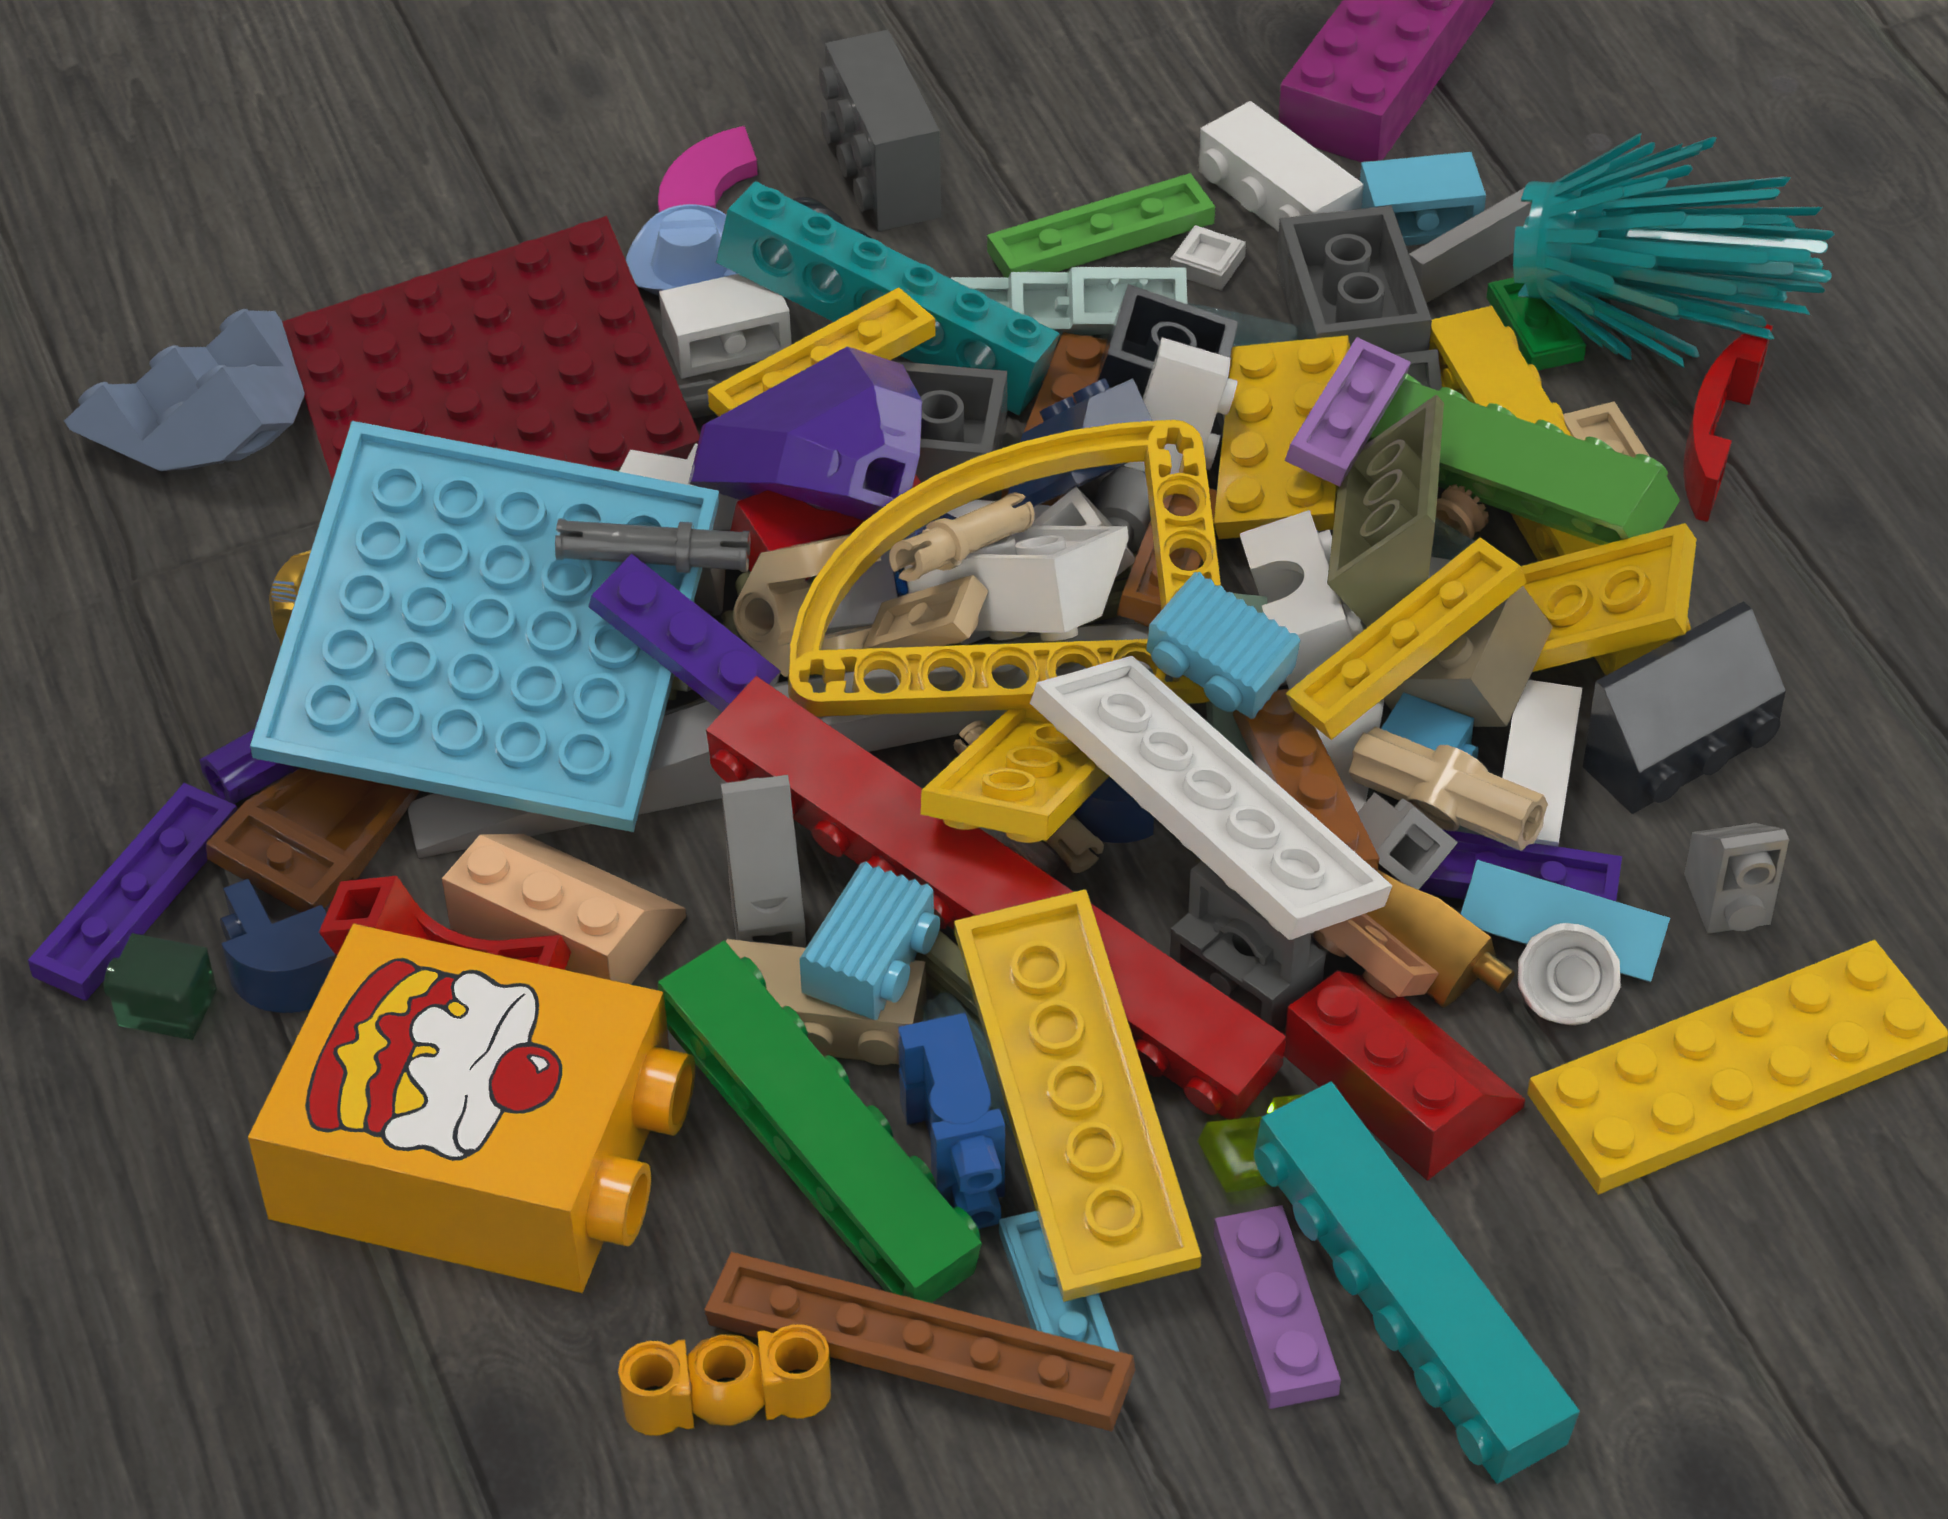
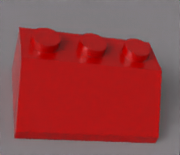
M1337 971L1288 1006L1284 1057L1319 1087L1332 1081L1366 1128L1427 1181L1525 1106V1098L1404 997L1390 998L1371 987L1362 975Z

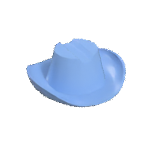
M687 204L670 207L653 216L634 239L626 257L627 265L636 286L659 296V291L737 274L716 263L726 214L709 206Z

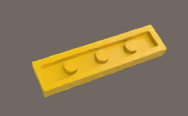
M898 287L708 389L709 408L718 416H721L847 346L892 360L936 336L935 317Z
M1482 538L1477 539L1287 691L1286 695L1292 709L1330 740L1334 739L1524 586L1527 582L1521 566Z

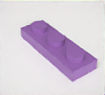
M1356 337L1292 440L1285 461L1340 487L1403 383L1411 362Z
M1283 1206L1215 1218L1214 1237L1269 1409L1338 1396L1341 1379Z

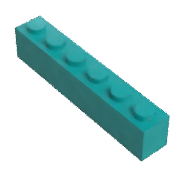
M1332 1081L1261 1117L1254 1150V1159L1260 1174L1272 1187L1279 1186L1291 1202L1295 1219L1302 1232L1310 1240L1318 1239L1333 1260L1335 1274L1343 1288L1351 1295L1358 1294L1373 1314L1376 1331L1384 1344L1392 1351L1399 1350L1414 1370L1417 1387L1424 1399L1435 1408L1440 1406L1456 1428L1458 1442L1468 1459L1475 1465L1482 1464L1496 1484L1568 1445L1580 1410Z

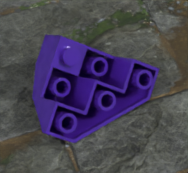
M847 346L703 425L688 484L718 490L719 494L738 500H743L769 490L866 521L896 497L912 489L920 457L922 399L903 364Z

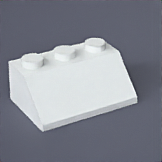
M1031 526L1027 531L1016 533L967 555L966 559L961 560L963 563L958 567L945 571L935 569L922 575L917 580L907 581L908 592L911 594L974 575L986 587L988 593L978 615V625L971 635L978 631H989L991 639L1007 640L1024 636L1028 632L1040 633L1042 641L1070 639L1078 635L1079 626L1102 616L1129 540L1127 526ZM908 565L905 567V570L912 568L913 566Z

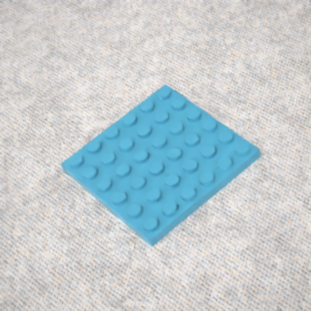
M352 421L250 744L252 757L634 832L674 674L588 607L591 595L623 562L579 559L557 560L555 556V535L560 536V532L556 530L559 518H563L569 521L678 528L679 522H693L694 529L712 530L719 506V491ZM646 564L694 602L702 568L691 567L690 573L676 572V566Z

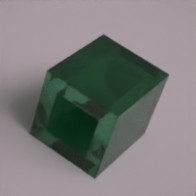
M134 933L131 934L120 958L115 957L109 963L104 979V991L106 996L111 999L118 1026L188 1040L194 1039L217 991L206 947Z

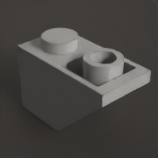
M1751 823L1692 832L1684 875L1707 934L1730 930L1747 931L1757 926L1771 924L1789 843L1785 829Z

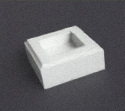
M1194 226L1172 256L1170 267L1186 268L1187 280L1221 291L1245 258L1246 242Z

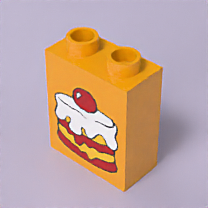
M353 924L248 1136L267 1217L273 1221L583 1293L603 1242L628 1247L634 1242L640 1231L649 1200L651 1170L649 1164L637 1160L649 1131L674 1136L682 1127L694 1088L695 1059L691 1054L670 1050L664 992Z

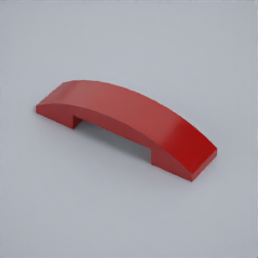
M1767 324L1762 328L1769 329L1772 332L1773 326ZM1746 333L1739 336L1714 361L1699 389L1684 454L1685 490L1695 518L1698 520L1709 521L1723 481L1732 440L1714 436L1726 400L1750 405L1763 369L1770 339Z

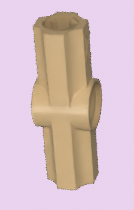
M1375 726L1370 732H1363L1353 749L1352 763L1348 772L1354 782L1397 800L1405 799L1443 830L1456 831L1459 826H1462L1522 851L1527 845L1535 842L1543 827L1544 815L1548 806L1543 794L1489 773L1481 762L1458 748L1449 745H1439L1436 750H1432Z

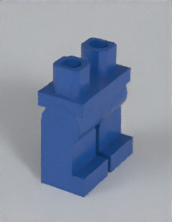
M966 1013L899 1026L900 1105L907 1125L923 1121L926 1123L931 1139V1173L936 1182V1189L952 1208L960 1207L966 1211L978 1229L996 1225L999 1223V1219H1001V1206L998 1198L1005 1196V1123L1000 1109L990 1110V1090Z

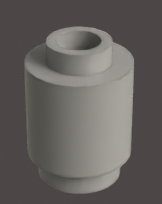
M1121 467L1112 471L1100 482L1093 505L1113 526H1127L1129 536L1127 547L1133 553L1140 548L1151 520L1146 474L1143 471L1130 467Z

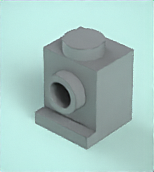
M1374 792L1358 811V815L1380 858L1379 864L1402 883L1418 890L1458 843L1403 798L1393 807Z

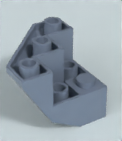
M242 309L233 313L221 323L219 327L221 333L206 347H179L178 345H173L159 352L149 363L152 369L137 383L108 384V382H101L92 386L79 397L78 403L80 406L64 422L71 431L159 471L186 470L242 460L268 446L293 424L305 392L282 321L275 311H249L248 309Z

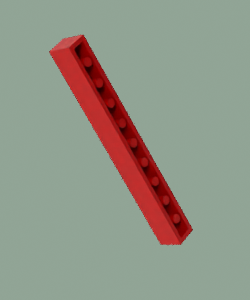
M757 676L706 729L710 764L724 781L731 783L752 778L788 775L793 819L810 830L816 842L824 850L836 857H841L844 854L859 865L867 861L873 868L879 866L884 872L891 870L897 877L904 875L909 881L916 879L920 885L928 884L934 891V915L939 916L941 929H945L948 926L955 931V920L1074 892L981 828L956 829L947 826L943 819L920 815L922 788ZM1091 904L1143 1071L1154 1077L1164 1075L1183 1088L1188 1100L1199 1110L1209 1115L1219 1113L1235 1124L1283 1066L1286 1036Z

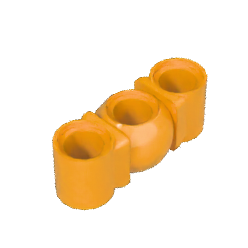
M792 1324L782 1327L774 1333L765 1330L757 1331L759 1347L743 1336L725 1334L701 1340L688 1355L686 1353L685 1340H678L671 1345L661 1341H646L636 1344L625 1352L619 1362L618 1369L626 1421L635 1431L645 1435L659 1436L672 1432L677 1427L694 1429L693 1413L709 1424L732 1426L752 1419L764 1405L766 1420L775 1419L781 1414L789 1418L798 1419L814 1416L826 1407L831 1398L830 1355L826 1338L815 1328L807 1325ZM796 1369L808 1370L807 1372L801 1374L788 1373L789 1371ZM725 1377L735 1378V1380L729 1382H716V1380ZM651 1386H663V1388L655 1391L644 1390Z

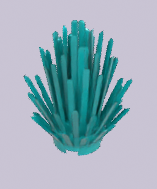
M1639 133L1555 182L1530 181L1523 191L1521 202H1532L1524 225L1516 226L1513 253L1514 283L1524 284L1518 296L1521 298L1543 299L1600 347L1603 348L1604 345L1617 355L1619 353L1628 360H1632L1631 349L1584 313L1681 368H1684L1682 357L1664 348V346L1647 336L1655 338L1692 357H1699V353L1695 346L1595 297L1630 304L1672 320L1684 318L1734 332H1742L1766 339H1775L1769 329L1762 328L1767 325V322L1761 315L1752 314L1744 308L1679 294L1811 315L1806 306L1783 302L1788 298L1786 292L1824 293L1825 289L1820 283H1826L1832 278L1829 270L1822 269V260L1812 258L1811 253L1821 254L1826 252L1828 244L1825 241L1835 235L1834 232L1798 228L1791 218L1786 217L1816 215L1823 207L1677 209L1757 203L1760 200H1774L1780 194V190L1773 187L1785 186L1791 179L1790 177L1749 179L1665 188L1669 180L1687 176L1693 170L1691 165H1683L1632 179L1633 177L1699 155L1700 151L1712 148L1717 137H1711L1682 147L1683 143L1647 156L1653 153L1656 144L1655 142H1650L1622 155L1640 144L1642 133Z

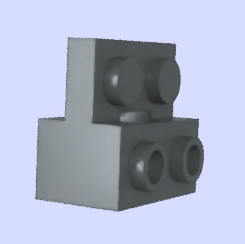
M1203 861L1191 869L1189 913L1171 928L1170 957L1281 1032L1287 1026L1288 1006L1323 982L1325 952L1320 950L1311 939V933L1288 940L1280 931L1273 928L1268 920L1235 890L1228 887L1224 880Z

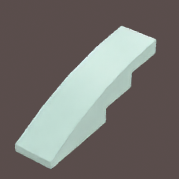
M1071 267L1069 272H1011L1008 278L951 277L952 280L970 289L978 290L988 298L1022 315L1034 318L1039 323L1059 332V336H1062L1063 332L1078 335L1109 334L1128 284L1187 304L1186 268Z

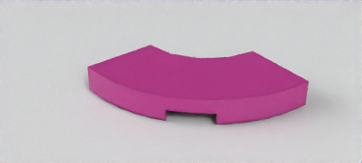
M745 126L714 134L683 152L668 168L662 179L658 194L659 212L670 207L687 204L705 205L716 209V204L724 191L737 182L758 175L757 159Z

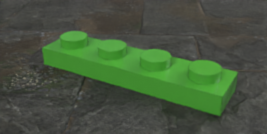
M1189 173L988 234L987 252L1005 278H1008L1011 272H1058L1191 231L1194 226L1205 227L1214 224L1215 205L1192 174Z

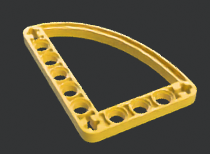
M1173 419L1117 423L1070 430L1023 441L975 457L934 475L896 497L864 521L834 551L813 580L799 609L790 643L789 698L817 717L1035 709L1030 702L1036 683L1057 677L1056 670L1062 664L1073 662L1085 668H1090L1133 656L1138 661L1148 664L1153 670L1154 675L1186 704L1210 701L1204 693V688L1184 675L1179 678L1173 677L1172 682H1166V673L1156 666L1151 658V654L1146 651L1148 639L821 650L825 632L841 601L859 577L885 552L891 549L895 543L903 540L915 530L945 513L985 495L1030 480L1078 469L1144 461L1161 610L1194 572H1201L1205 579H1212L1215 585H1221L1204 446L1200 433L1192 425ZM1166 444H1175L1178 453L1183 454L1179 473L1170 475L1172 468L1171 455L1169 450L1164 449ZM1182 494L1194 501L1197 510L1188 516H1176L1164 507L1163 500L1169 495ZM1189 548L1196 551L1202 557L1204 564L1197 570H1181L1171 562L1169 555L1176 549ZM1015 665L1023 670L1028 680L1020 688L1007 689L995 682L992 673L999 666ZM950 667L961 674L964 683L956 690L941 691L929 682L928 675L936 668ZM885 669L894 673L899 679L900 684L897 689L890 693H876L866 686L864 677L872 670ZM845 672H854L853 693H845ZM810 675H822V680L826 684L825 692H813V687L809 683Z

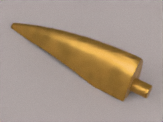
M1377 870L1392 885V889L1385 907L1366 914L1439 973L1426 992L1436 1003L1443 1008L1468 989L1477 978L1498 993H1501L1510 984L1515 972L1496 958L1492 939L1488 934L1441 899L1410 887Z

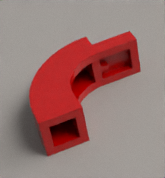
M397 876L341 881L319 930V934L336 956L353 924L565 970L572 953L561 935L508 940H484L450 930L433 920L418 906Z

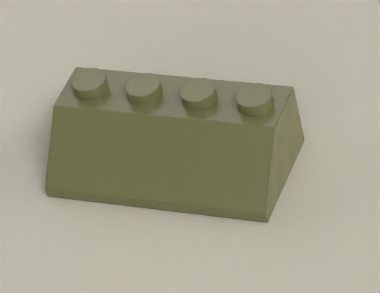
M1437 395L1368 442L1341 486H1338L1327 584L1367 627L1424 583L1429 577L1436 519L1444 402Z

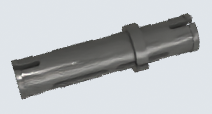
M559 518L556 530L560 532V536L555 535V556L557 560L579 559L624 562L633 554L644 564L676 566V572L690 573L691 567L740 570L741 572H747L749 567L747 555H750V531L734 532L694 529L693 522H679L678 528L569 521L563 518Z

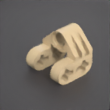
M851 534L761 553L736 600L734 623L738 633L761 656L781 670V674L784 677L789 674L790 643L798 612L811 587L805 581V578L817 576L834 551ZM872 624L825 635L821 650L862 649Z

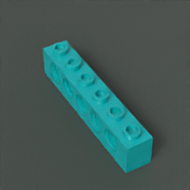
M756 181L727 210L716 263L833 322L899 287L935 317L936 336L900 356L920 364L1007 371V410L1017 415L1022 413L1040 391L1051 364L1060 335L1059 332L1039 323L1030 316L1022 315L988 298L978 290L970 289L936 272L928 265L918 263L886 247L876 239L868 238L834 221L826 214L818 213L784 196L776 189L766 187Z

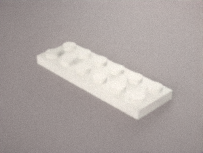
M1133 656L1036 683L1030 704L1288 940L1385 907L1392 889V885Z

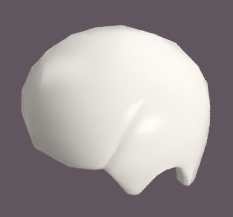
M1555 924L1533 936L1519 957L1518 987L1526 1004L1541 1018L1566 1025L1586 1024L1591 1019L1598 1018L1608 1011L1620 990V959L1608 940L1595 930L1580 924Z

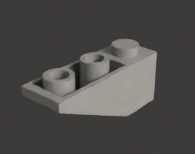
M788 775L752 778L745 781L721 784L731 908L736 940L806 948L805 920Z

